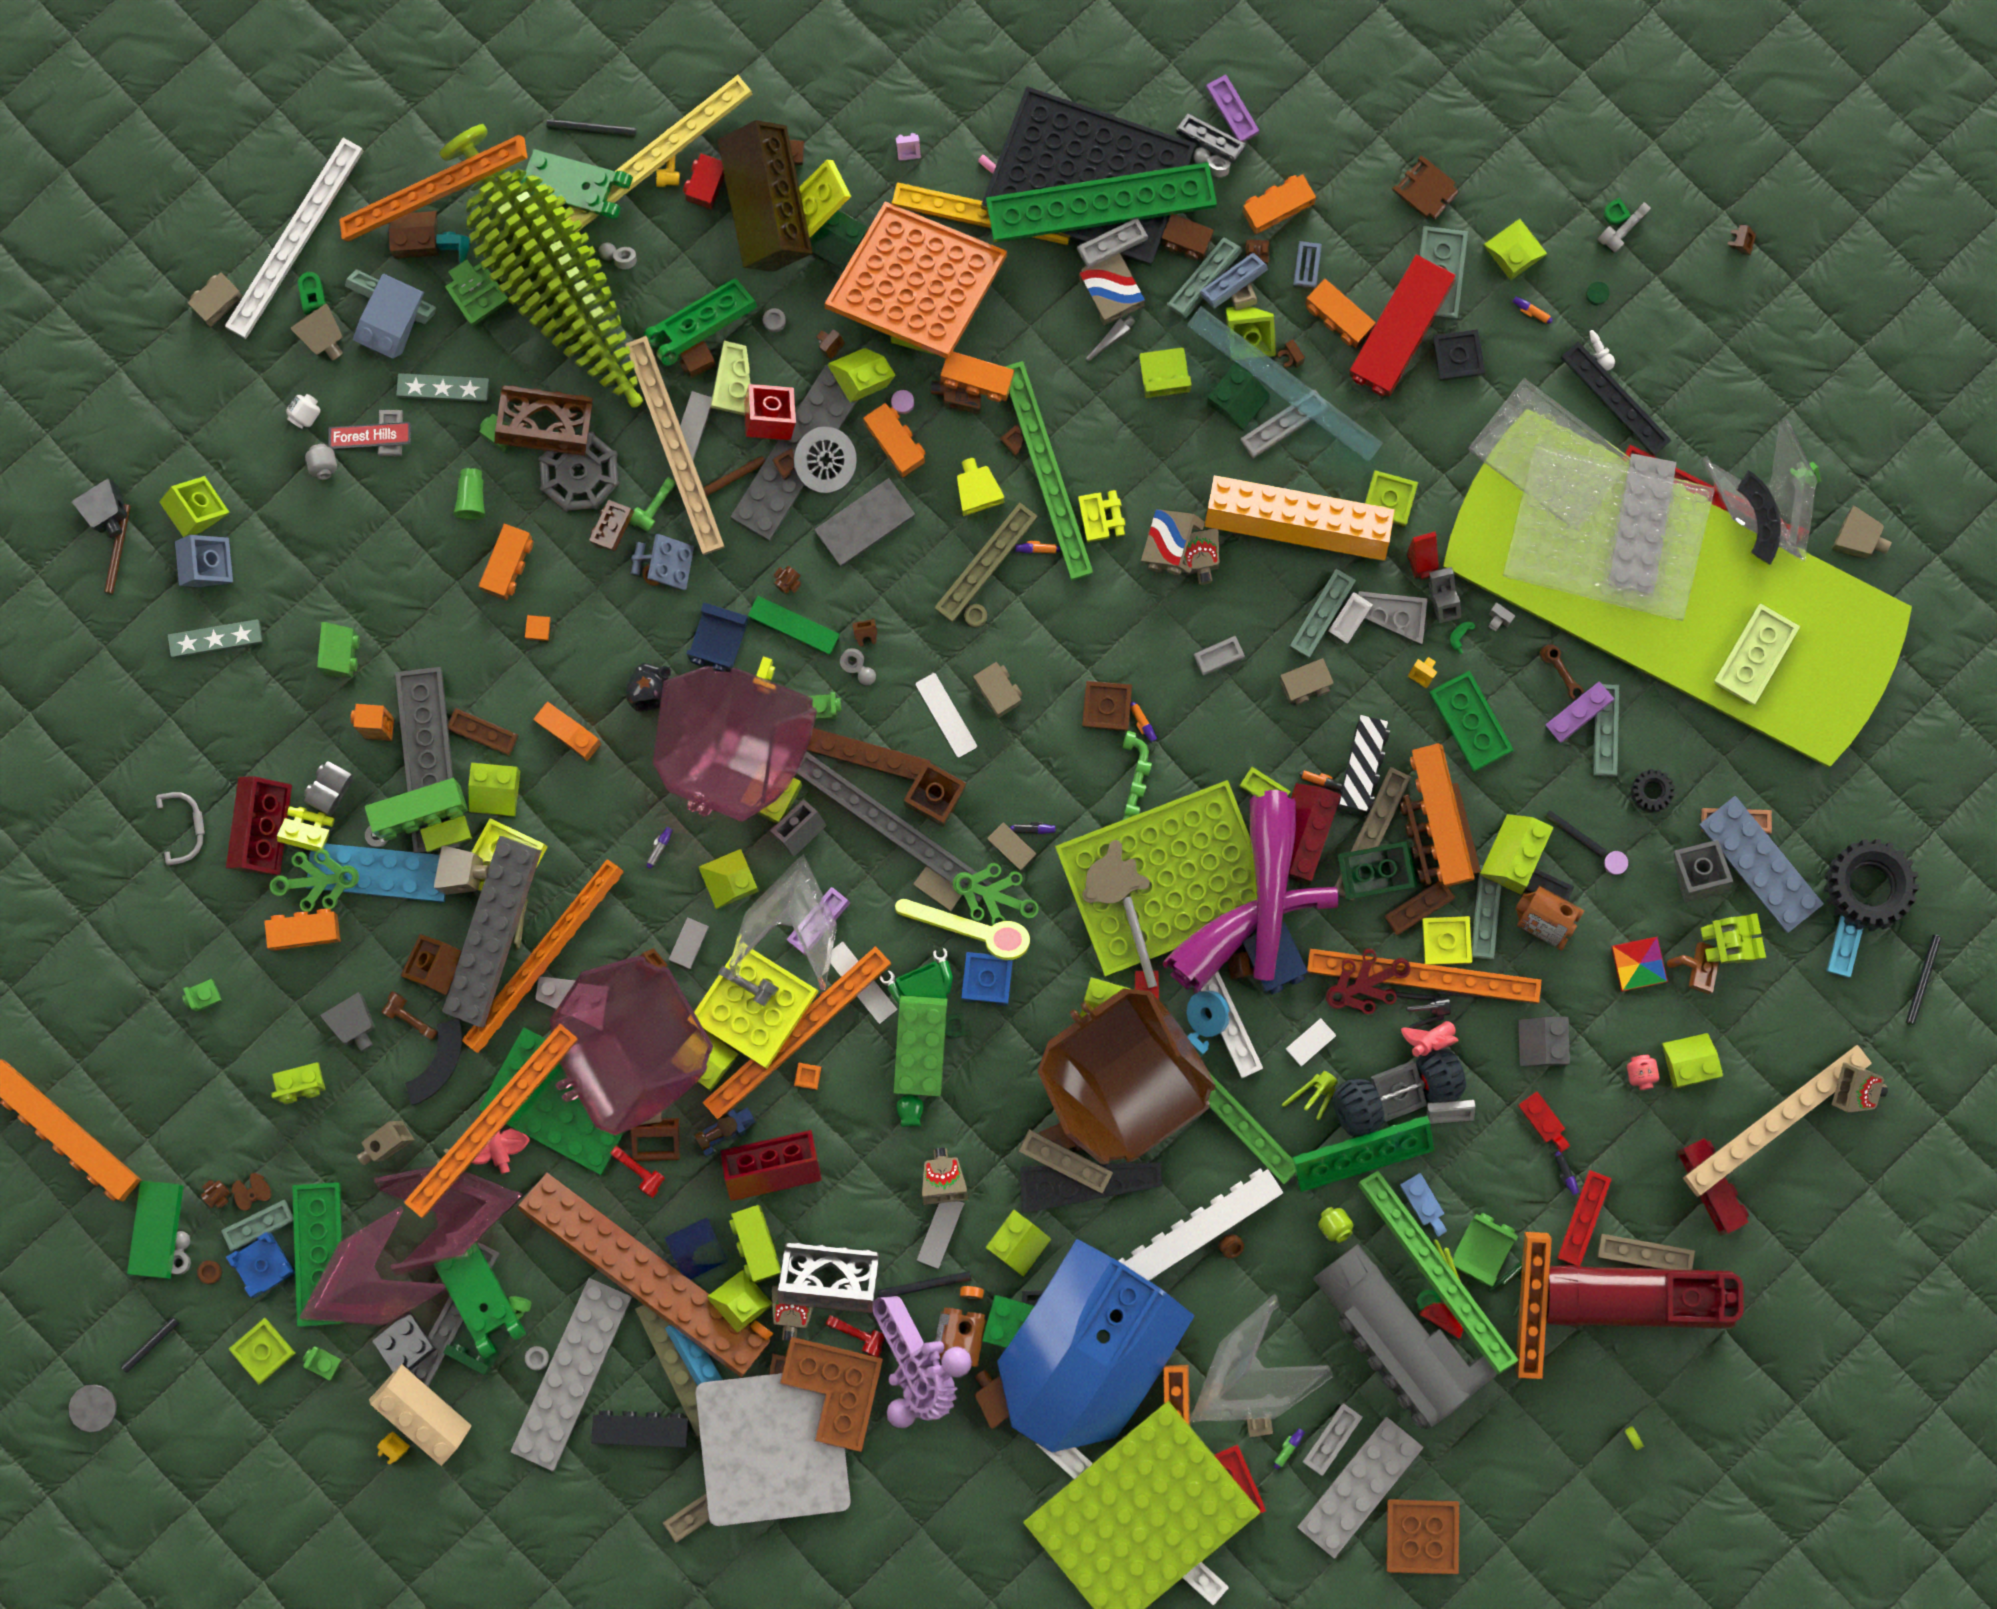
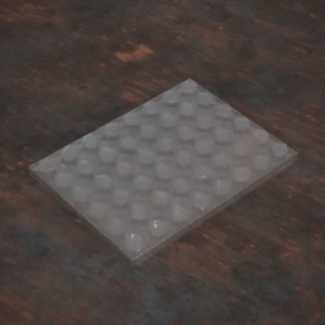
M1535 444L1503 576L1683 621L1715 488Z

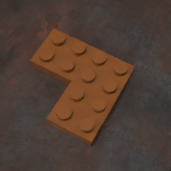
M790 1337L779 1384L825 1395L814 1441L857 1452L862 1451L883 1359Z

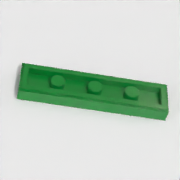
M757 596L748 614L749 618L831 656L840 637L839 633L760 596Z

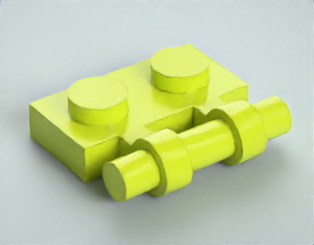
M1116 490L1107 492L1109 500L1102 501L1101 492L1078 497L1087 542L1109 538L1108 529L1112 528L1115 529L1116 537L1125 535V520L1121 517L1120 507L1122 505L1121 500L1117 497ZM1104 509H1111L1113 520L1106 521Z
M289 807L287 815L295 817L294 821L284 819L277 835V841L315 852L324 849L329 837V830L324 829L323 826L332 827L334 818L328 817L322 812H318V814L309 812L303 807H298V809ZM307 820L315 822L314 826L303 823V821Z

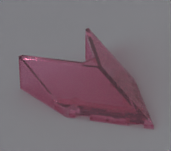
M435 1166L374 1178L375 1184L379 1191L406 1200ZM463 1172L431 1209V1211L436 1212L439 1227L402 1263L391 1265L394 1275L398 1276L463 1255L523 1194Z
M402 1206L339 1242L299 1319L385 1325L447 1290L445 1284L382 1280L375 1269V1263L401 1214L404 1213Z

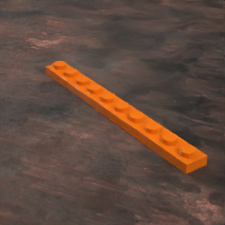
M517 135L339 219L342 239L349 242L527 159L524 137Z
M608 859L604 862L493 1000L485 1026L478 1027L473 1025L464 1036L462 1041L476 1053H479L486 1046L491 1036L502 1026L504 1020L517 1007V1004L524 995L531 990L532 985L540 975L546 971L549 964L560 954L561 949L575 935L581 924L588 919L597 904L604 899L606 893L619 880V877L624 872L622 869Z
M875 946L807 1008L767 1069L750 1059L702 1103L718 1120L723 1118L892 965L891 962Z
M1310 949L1307 971L1312 974L1340 977L1342 961L1352 959L1355 962L1356 969L1350 974L1349 979H1357L1363 957L1362 955ZM1365 956L1367 960L1373 959V957ZM1377 958L1371 966L1368 977L1391 967L1394 960ZM1409 962L1411 971L1407 977L1397 978L1393 976L1380 982L1538 1004L1542 980ZM1347 963L1344 966L1347 970L1353 967L1351 963ZM1400 963L1396 966V968L1398 970H1403L1405 968V965Z
M559 1024L404 1203L421 1218H424L579 1039L563 1025Z

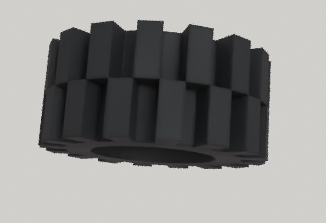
M1649 769L1642 772L1632 783L1631 797L1632 800H1635V805L1637 807L1640 806L1643 811L1648 810L1650 813L1653 811L1659 812L1667 807L1675 794L1673 793L1675 785H1672V778L1669 779L1667 777L1668 774L1666 772L1664 774L1661 773L1659 769L1656 771ZM1654 782L1661 787V796L1659 798L1650 799L1645 795L1644 787L1647 783Z

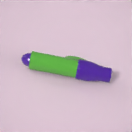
M1300 1428L1295 1434L1289 1436L1282 1445L1284 1449L1274 1461L1275 1469L1282 1467L1294 1449L1299 1445L1302 1436L1305 1434Z

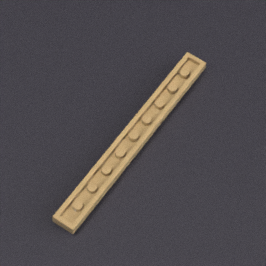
M645 336L626 343V347L629 346L630 359L634 362V370L702 554L706 555L725 547L648 338Z
M1858 1045L1854 1046L1684 1176L1683 1179L1697 1197L1703 1194L1836 1091L1843 1062L1863 1069L1872 1064Z

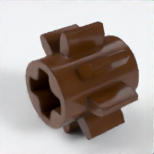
M787 566L785 570L779 567L773 574L774 578L777 579L773 584L785 594L790 590L795 593L801 586V582L798 581L801 575L790 566Z
M209 1180L202 1186L205 1192L201 1194V1197L210 1208H213L215 1205L218 1208H222L229 1202L226 1196L230 1194V1191L220 1180L216 1183L213 1180Z

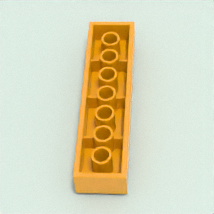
M1214 475L1204 527L1385 561L1390 542L1394 509Z

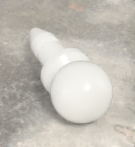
M1591 330L1590 340L1597 352L1594 354V357L1597 358V361L1606 371H1609L1614 367L1615 359L1609 354L1608 348L1604 349L1599 336Z

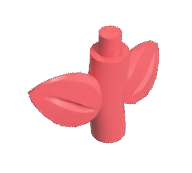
M1449 1021L1443 1022L1429 1032L1401 1028L1404 1038L1411 1045L1415 1046L1412 1049V1053L1416 1057L1420 1055L1426 1056L1433 1049L1437 1051L1458 1042V1038L1453 1036L1456 1033V1029Z
M514 1128L502 1131L501 1134L499 1131L474 1159L472 1164H485L492 1159L494 1166H499L501 1174L510 1172L508 1163L511 1162L508 1154L513 1155L522 1151L530 1141L529 1137Z

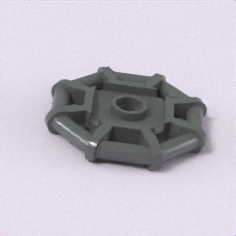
M590 431L588 433L585 456L563 453L556 461L552 458L557 452L546 451L538 458L541 487L539 489L541 493H545L562 507L564 512L594 508L597 510L616 487H619L618 453L595 436V432ZM591 446L596 447L603 455L598 458L590 451ZM608 462L609 477L602 475V463ZM549 466L555 467L556 479L550 480ZM575 467H584V474L582 476H574L575 471L573 469ZM600 482L605 483L606 485L594 496L592 492ZM560 485L568 492L565 498L554 490L556 486ZM587 494L589 500L572 501L573 495L582 496Z

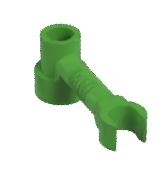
M668 477L647 510L643 511L636 507L629 523L634 527L638 526L649 532L655 523L652 517L675 486V481Z

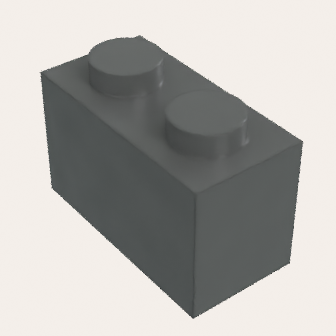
M803 799L770 831L778 843L794 857L827 825L818 811Z

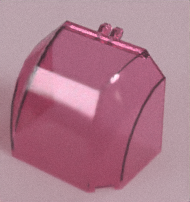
M709 666L696 669L665 680L663 683L653 764L667 790L689 800L687 804L688 810L692 812L698 810V813L704 817L708 816L712 810H715L743 822L777 801L790 786L811 739L817 709L813 707V699L811 697L737 668H731L730 672L713 671V667Z
M640 955L581 972L550 1018L551 1033L561 1024L579 1039L559 1062L568 1078L555 1084L557 1089H566L572 1085L574 1090L566 1092L562 1096L563 1100L566 1102L579 1097L595 1127L613 1135L620 1134L648 1121L683 1096L706 1072V1065L713 1049V1044L671 971L664 966L659 968L645 962V958Z

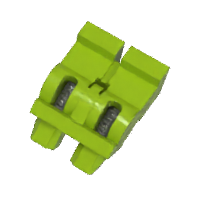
M1757 913L1713 921V924L1701 928L1703 941L1716 939L1717 947L1705 949L1707 962H1721V964L1745 963L1766 958L1762 937L1752 939V936L1761 934Z

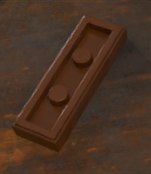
M455 708L448 723L449 731L509 757L519 737L516 733Z
M1438 881L1385 915L1384 918L1396 936H1398L1423 918H1426L1454 900L1455 897L1448 886Z

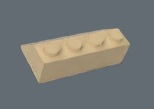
M402 1364L369 1399L370 1404L440 1466L459 1447L472 1426Z

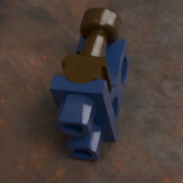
M748 1107L737 1114L734 1109L729 1111L730 1117L721 1118L718 1123L694 1135L706 1157L715 1153L712 1149L713 1146L724 1140L735 1139L738 1133L740 1136L747 1134L745 1128L756 1123Z

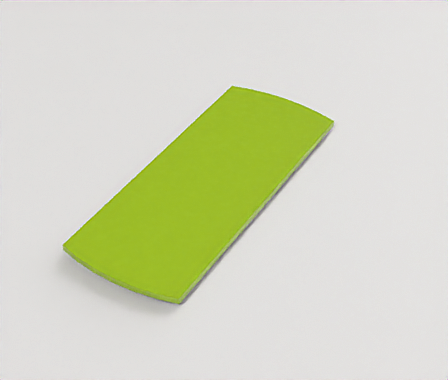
M1526 409L1490 452L1473 480L1456 518L1449 539L1443 569L1452 567L1454 574L1829 768L1855 739L1882 697L1896 667L1906 637L1912 606L1781 539L1775 558L1771 565H1768L1750 554L1757 537L1756 526L1674 484L1671 491L1653 595L1649 596L1607 588L1629 461ZM1761 603L1799 625L1800 628L1753 706L1713 682L1756 608Z

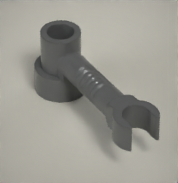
M723 965L718 972L721 976L755 995L753 1000L764 1007L771 996H775L779 989L765 979H762L759 986H756Z

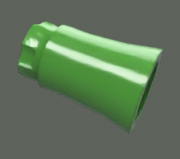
M469 468L461 470L453 513L455 517L465 520H479L485 517L483 500L484 481L481 470Z

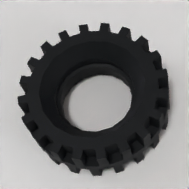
M1862 839L1859 843L1855 844L1854 842L1843 850L1829 865L1830 869L1825 874L1827 884L1824 886V892H1829L1828 905L1833 904L1836 908L1833 913L1836 916L1841 914L1845 918L1843 921L1845 924L1848 925L1851 922L1856 924L1855 929L1861 930L1865 927L1869 931H1875L1877 928L1886 929L1911 910L1910 907L1916 902L1917 897H1915V893L1919 890V884H1915V879L1918 877L1917 871L1912 872L1910 867L1914 864L1911 859L1906 861L1902 856L1905 851L1902 849L1896 851L1893 849V843L1888 842L1885 845L1881 843V839H1875L1872 842H1868V839ZM1872 866L1881 870L1886 875L1891 886L1890 895L1886 902L1878 906H1868L1855 898L1850 889V877L1857 868Z

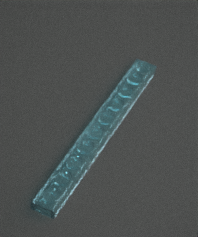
M1200 307L1187 324L1190 329L1254 375L1258 380L1367 462L1372 459L1383 444L1204 308Z

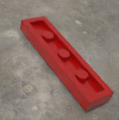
M1591 1170L1588 1171L1557 1259L1572 1265H1581L1612 1178Z

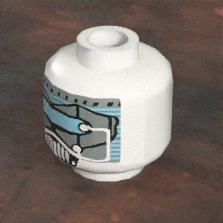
M306 394L305 397L296 395L286 409L287 419L301 429L304 426L310 427L320 414V408L316 405L318 400L309 394Z

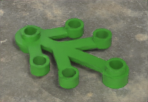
M320 849L314 855L315 862L324 864L335 873L325 874L307 860L305 853L297 852L292 857L293 865L301 867L311 877L287 879L284 876H277L270 882V890L274 895L282 896L289 889L314 886L309 895L300 902V908L305 912H309L315 907V901L328 884L337 883L332 892L322 900V904L326 909H332L337 905L338 897L345 888H353L357 885L359 873L353 866L346 865L342 867L330 858L327 850ZM318 854H324L325 860H320ZM296 856L302 857L303 863L297 862ZM345 873L351 874L352 879L347 880ZM278 881H282L285 887L280 888L278 886ZM331 898L333 905H329L326 899ZM304 901H309L311 907L307 908L304 905Z
M991 863L987 866V869L971 875L967 872H961L953 879L954 890L958 894L965 896L970 908V917L976 921L984 917V910L978 906L974 893L983 896L992 917V926L995 925L994 921L998 917L1002 918V922L1006 921L1000 914L995 901L1018 909L1021 915L1026 918H1033L1038 913L1039 907L1035 901L1031 899L1021 901L998 892L1009 886L1021 884L1023 878L1019 872L1013 871L1008 877L986 887L977 884L990 876L998 877L1000 875L1001 867L996 863ZM992 866L998 868V872L994 875L990 873ZM1014 874L1019 876V880L1016 883L1011 881V877ZM963 879L968 881V885L965 888L960 886V882ZM1031 904L1032 910L1028 913L1025 912V905ZM976 909L981 911V915L978 918L973 916V911Z

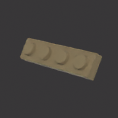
M1030 1129L1019 1148V1152L1100 1193H1103L1113 1174L1112 1171Z
M1601 1234L1597 1258L1658 1269L1692 1270L1695 1251Z

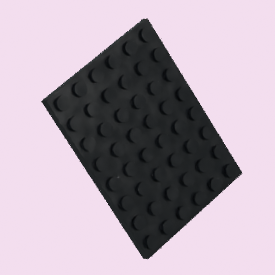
M1026 86L982 201L981 209L987 210L986 197L1188 166L1196 143ZM1170 215L1139 220L1148 235V239L1121 252L1120 255L1124 258L1152 266ZM1127 222L1054 234L1086 243Z

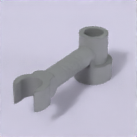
M1644 202L1617 232L1609 226L1597 240L1602 245L1606 244L1615 253L1624 244L1622 238L1651 208Z

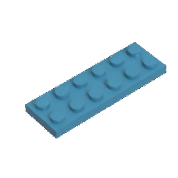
M325 844L324 849L329 852L331 859L342 867L346 865L353 866L359 873L357 885L353 888H345L343 893L445 903V895L434 888L440 855ZM310 851L309 862L325 874H335L324 864L316 863L314 860L316 852ZM319 853V859L325 860V855ZM345 873V878L351 880V874ZM337 883L328 884L323 891H332ZM309 886V887H306V888H307V889H313L314 886Z

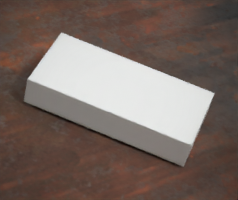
M1353 593L1332 624L1329 632L1348 644L1373 604Z
M1320 1018L1289 1045L1286 1050L1302 1066L1335 1038L1336 1035Z

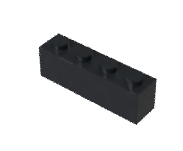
M599 1410V1415H593L591 1439L593 1444L688 1447L689 1419H684V1414L670 1413V1418H660V1413L646 1412V1417H637V1412L623 1411L622 1416H613V1411Z

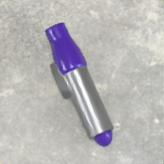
M666 827L665 831L660 836H657L653 843L654 849L647 860V868L655 867L670 840L673 829Z

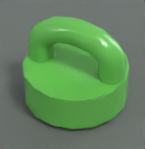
M516 1296L509 1297L508 1301L518 1319L524 1315L525 1311H530V1300Z

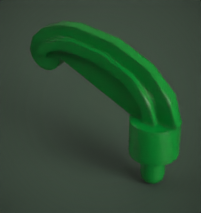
M1472 622L1462 623L1451 634V645L1459 654H1463L1462 644L1459 640L1468 628L1470 630L1475 628V624Z

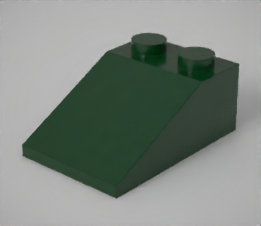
M1409 841L1338 854L1346 900L1418 887Z

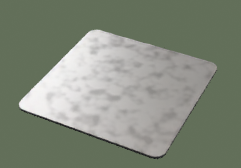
M782 1374L704 1382L697 1386L696 1401L709 1520L713 1525L722 1526L844 1511L850 1506L845 1448L814 1441L825 1398L824 1394L779 1384Z

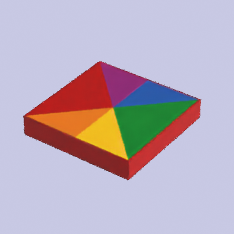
M1657 937L1611 946L1621 992L1668 982Z

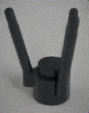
M1395 992L1397 997L1433 1000L1429 1001V1005L1406 1008V1011L1430 1010V1014L1435 1015L1410 1025L1409 1028L1411 1029L1434 1021L1444 1020L1445 1015L1451 1014L1448 997L1441 998L1440 994L1425 995Z

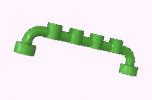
M1131 731L1126 732L1122 748L1132 750L1134 746L1138 748L1140 755L1123 820L1139 814L1140 807L1136 806L1138 797L1143 798L1146 785L1142 784L1143 776H1149L1152 763L1147 762L1149 756L1147 745L1142 740L1136 738V733Z

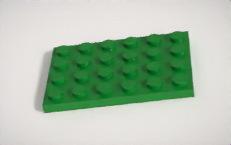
M523 1027L482 1101L479 1110L484 1111L543 1044L546 1040L545 1038ZM568 1052L506 1124L602 1176L612 1157L611 1151L615 1146L618 1147L638 1110V1106L642 1103L647 1093L579 1056Z

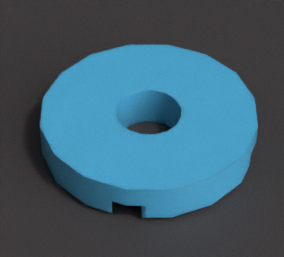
M1205 990L1191 997L1187 1005V1018L1193 1030L1199 1035L1211 1037L1219 1035L1227 1028L1230 1020L1228 1018L1230 1010L1223 996L1218 992ZM1206 1008H1209L1212 1012L1211 1019L1205 1014Z

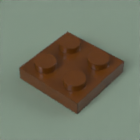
M1086 681L1082 727L1128 731L1132 685Z

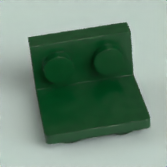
M463 1321L451 1345L447 1344L443 1353L483 1375H488L510 1333L498 1328L487 1334L495 1349V1353L484 1359Z

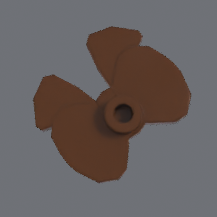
M251 1173L250 1183L252 1188L248 1190L240 1180H237L232 1186L231 1192L235 1193V1202L241 1210L248 1211L253 1202L258 1199L269 1201L272 1196L270 1186L263 1180L264 1176L259 1173Z

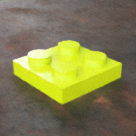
M1470 916L1422 919L1425 964L1449 965L1472 963Z

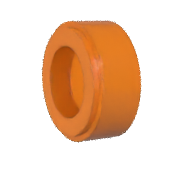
M963 1286L960 1289V1297L983 1299L984 1290L982 1288Z
M756 1320L750 1325V1328L765 1340H769L773 1335L771 1331Z

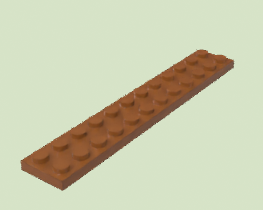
M546 1173L518 1205L517 1209L739 1377L742 1378L770 1343L771 1340H765L753 1331L749 1324L737 1333L707 1298L709 1294L550 1174Z

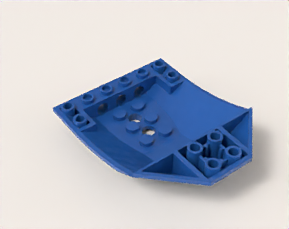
M1076 1239L1032 1311L997 1361L1012 1428L1051 1453L1116 1438L1159 1376L1195 1315L1161 1288L1132 1269ZM1114 1309L1120 1311L1122 1315L1119 1323H1114L1110 1319V1313ZM1100 1330H1106L1109 1333V1340L1105 1344L1097 1340L1096 1336Z

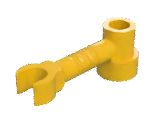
M675 156L666 162V169H657L656 187H665L666 185L679 186V172H675Z

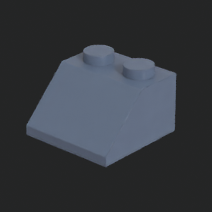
M188 535L175 541L179 586L204 587L233 582L229 538Z

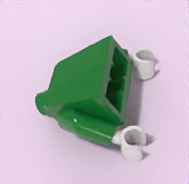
M943 948L944 956L942 958L937 957L936 951H934V962L898 978H895L891 971H888L891 975L889 981H884L883 977L880 976L881 982L888 986V991L896 1003L899 1004L901 996L947 999L946 996L951 992L953 975L949 962L946 961V949Z

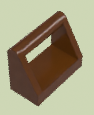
M662 1118V1122L642 1125L638 1124V1119H633L631 1138L634 1161L680 1160L679 1118ZM638 1137H674V1151L638 1152Z

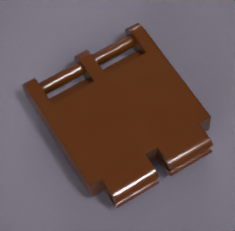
M1420 156L1417 159L1418 163L1411 171L1405 173V178L1398 186L1395 185L1392 191L1425 218L1431 216L1433 219H1436L1446 207L1441 201L1449 204L1459 191L1454 187L1456 182L1426 158ZM1421 165H1423V167L1420 169V171H1419L1416 175H1414V173L1417 171V169H1418ZM1408 180H1410V182L1407 184V186H1406L1403 190H1401V188L1405 185V183H1406Z

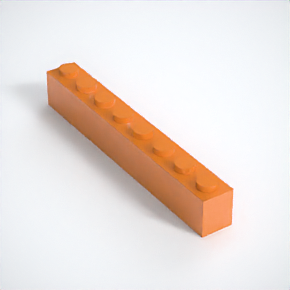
M0 1059V1097L2 1098L0 1103L10 1111L12 1109L16 1110L19 1113L17 1118L27 1126L32 1124L37 1129L35 1133L41 1139L46 1141L48 1138L54 1144L52 1148L61 1156L66 1154L71 1159L69 1163L78 1171L83 1169L89 1175L86 1178L95 1186L100 1184L106 1189L104 1194L112 1201L116 1199L124 1201L142 1180L10 1064Z

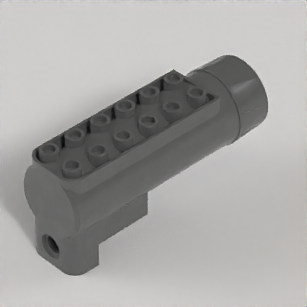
M1356 1244L1313 1278L1329 1299V1303L1340 1313L1337 1316L1339 1327L1345 1334L1350 1333L1354 1339L1352 1341L1353 1345L1360 1353L1364 1352L1367 1355L1369 1366L1375 1372L1378 1370L1384 1377L1382 1379L1384 1385L1390 1391L1393 1389L1398 1395L1396 1398L1403 1409L1408 1408L1413 1415L1411 1417L1412 1421L1419 1429L1421 1427L1426 1430L1432 1428L1497 1376V1373L1484 1356L1475 1359L1467 1365L1441 1330H1437L1429 1335L1382 1275L1378 1266L1374 1265L1359 1244Z

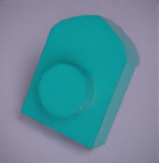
M443 232V235H436V244L439 250H459L460 264L465 261L469 250V237L456 235L454 232Z

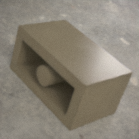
M220 272L218 275L212 276L201 291L194 292L188 304L211 328L243 296Z
M1323 658L1282 674L1279 679L1289 704L1296 702V705L1309 701L1308 697L1317 694L1319 697L1329 693L1330 688L1334 684Z
M995 662L974 675L973 680L996 716L1000 718L1021 704L1020 697L1023 695L1016 684L1012 686L1009 682L1010 674L1004 665L1000 667Z

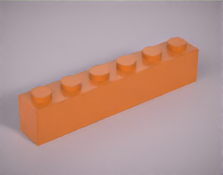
M1438 743L1412 750L1413 757H1410L1413 770H1417L1419 778L1415 780L1416 787L1419 793L1422 792L1424 799L1421 802L1423 814L1427 815L1429 824H1426L1428 836L1433 837L1434 846L1431 847L1434 859H1438L1440 868L1437 869L1438 879L1448 887L1475 880L1443 746Z
M1524 1232L1516 1351L1518 1361L1515 1366L1518 1378L1542 1379L1551 1237L1548 1233Z

